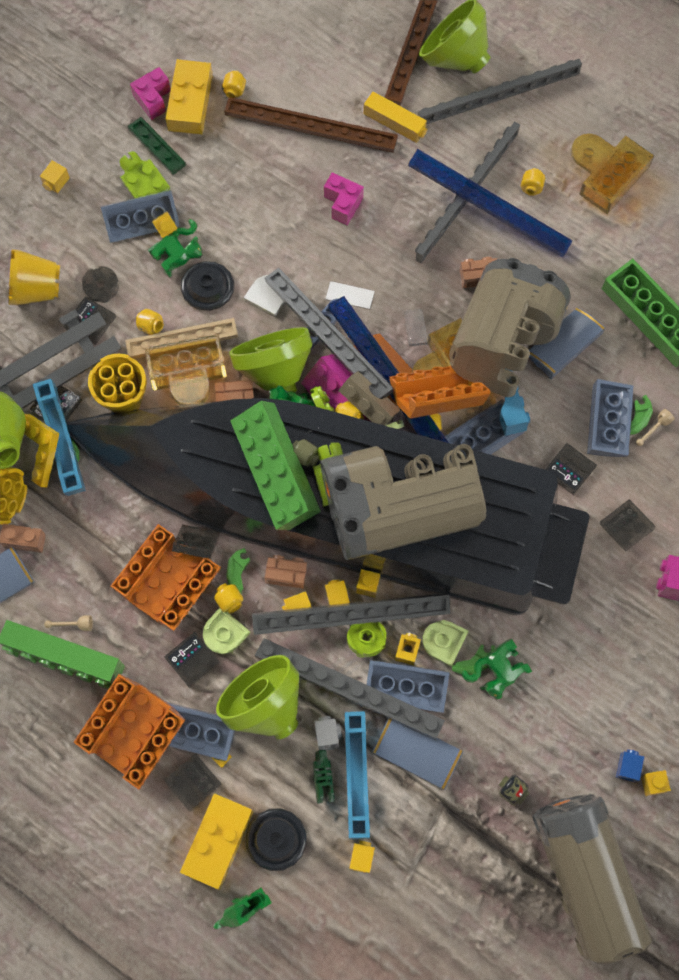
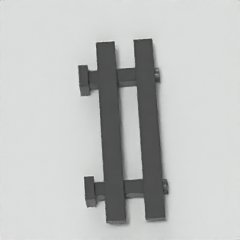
M74 309L59 318L67 331L7 367L2 368L0 365V391L12 397L23 410V408L37 400L33 384L14 395L8 386L10 382L77 342L85 353L36 383L52 379L56 388L89 368L95 367L101 361V358L121 350L122 348L114 336L96 347L93 346L88 338L89 335L107 325L99 312L82 321Z

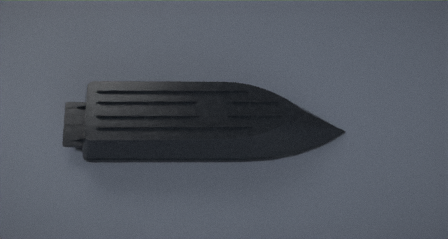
M264 398L232 399L172 407L138 409L123 413L111 412L66 422L70 437L101 468L139 496L190 523L226 536L360 573L361 569L379 573L380 579L434 594L448 593L452 599L516 616L522 615L528 610L533 597L563 605L568 604L571 599L590 516L585 511L557 504L558 480L551 471L472 450L486 505V518L477 527L345 560L330 514L329 505L323 507L312 466L308 469H303L321 512L290 530L275 529L231 420L260 401L274 403L292 444L296 440L300 441L302 439L309 441L317 448L327 444L330 455L329 445L331 443H339L343 454L378 446L383 449L387 458L393 482L405 480L404 469L406 464L421 454L428 455L431 458L435 472L445 470L443 458L446 453L453 450L457 445L311 405ZM460 449V451L464 454L465 459H466V453H465V451H463V450Z

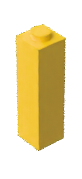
M375 92L370 94L363 105L364 115L415 143L420 138H424L427 133V120Z

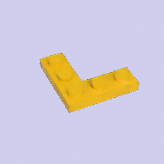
M25 414L26 429L24 435L39 444L31 481L40 487H48L60 433L31 414Z

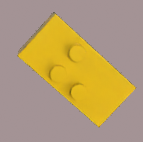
M176 60L166 114L168 131L203 135L213 77L211 63Z
M214 793L180 873L221 890L254 811Z

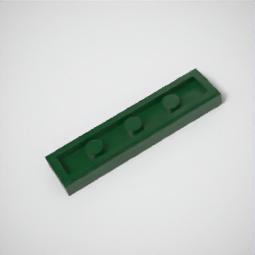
M142 117L128 126V130L172 175L186 166V162Z

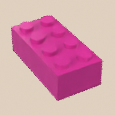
M331 354L320 357L301 384L310 394H312L310 392L311 389L321 386L330 399L328 403L335 409L338 404L349 401L338 390L352 374ZM363 414V417H364L363 420H366V421H370V422H371V420H369V419Z

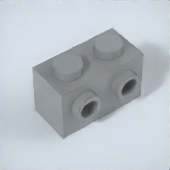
M330 716L318 718L319 721L315 722L319 750L339 749L338 739H342L340 724H336L335 719H331Z

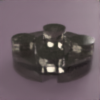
M98 266L99 268L94 270L92 268L84 274L82 278L83 291L90 300L107 303L117 294L119 280L112 269ZM104 281L103 287H98L96 284L97 282L101 283Z

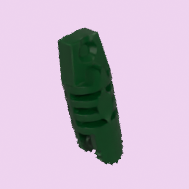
M318 750L315 752V761H313L317 804L323 803V788H326L328 802L334 803L331 761H328L326 750Z

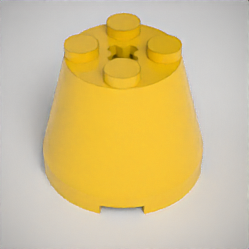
M11 249L10 296L8 305L17 306L54 300V297H58L59 283H55L56 279L59 280L60 265L21 250Z
M111 354L101 358V361L95 365L93 370H90L88 376V387L94 400L114 413L138 410L147 385V378L142 365L126 354Z
M14 467L0 469V525L11 523V518L16 512L20 513L26 499L27 485H24V473Z

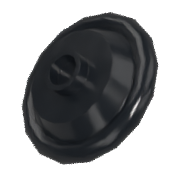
M203 261L194 264L185 272L181 279V292L184 300L191 307L203 311H212L221 308L230 300L234 293L235 282L231 272L224 265L217 262Z
M282 808L268 809L259 813L250 823L246 833V848L251 859L259 867L269 871H284L294 866L303 856L307 845L306 830L302 821L293 812Z

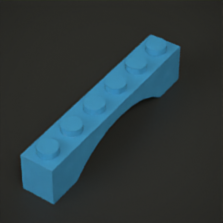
M517 388L514 396L505 397V402L501 409L499 421L505 436L527 431L528 423H530L529 413L524 410L523 397L518 394L519 388Z
M52 379L34 383L33 388L45 424L60 433L55 459L63 493L70 496L86 491L56 385Z
M365 711L345 712L349 840L370 839Z

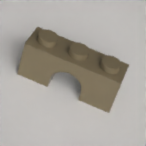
M357 371L346 380L338 391L373 423L386 426L400 409L387 397L379 399L374 396L369 389L372 383Z

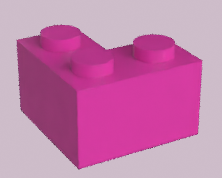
M160 67L130 83L133 97L150 120L166 112L164 101L161 97L171 92L168 77Z
M333 172L324 185V198L334 202L331 208L332 219L348 226L364 198V186Z
M668 555L661 562L660 571H662V576L657 581L656 589L659 590L658 596L679 601V557Z

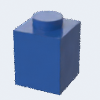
M627 749V752H622L619 758L616 778L634 783L640 781L644 756L639 755L638 751Z

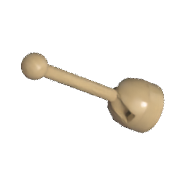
M663 409L658 415V423L641 439H638L636 444L642 446L644 441L660 425L667 426L675 420L674 416L668 410Z
M84 615L77 622H51L48 620L44 623V626L46 628H51L52 626H78L80 630L92 631L93 619L91 615Z

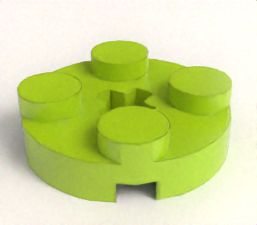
M321 386L310 390L316 407L335 412V409L328 403L330 399L327 393L323 391Z
M380 622L352 624L347 633V644L351 651L356 653L359 658L375 656L385 648L386 630ZM363 634L372 636L369 641L362 639Z

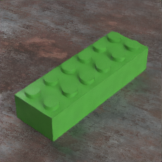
M632 258L605 279L602 290L663 355L677 367L679 366V306Z
M260 401L232 419L231 424L275 529L290 530L321 512L275 404Z
M6 620L0 634L1 649L6 651L7 654L18 657L19 654L25 658L24 660L34 664L39 661L44 667L54 670L56 667L62 671L61 673L73 677V674H76L81 680L91 683L93 680L99 684L98 686L105 689L110 688L118 674L122 675L125 665L118 658Z

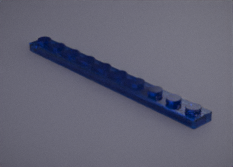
M418 148L408 163V166L561 257H564L573 242L570 238Z
M345 296L329 303L328 309L360 354L391 385L390 377L396 376L399 373ZM394 393L390 394V396L392 397V399H393L394 402L396 403V400H395V397H394ZM402 411L418 435L449 443L430 415L409 418Z

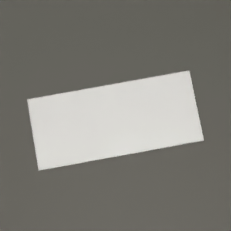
M330 281L326 299L333 300L337 298L343 300L346 304L370 309L374 291Z

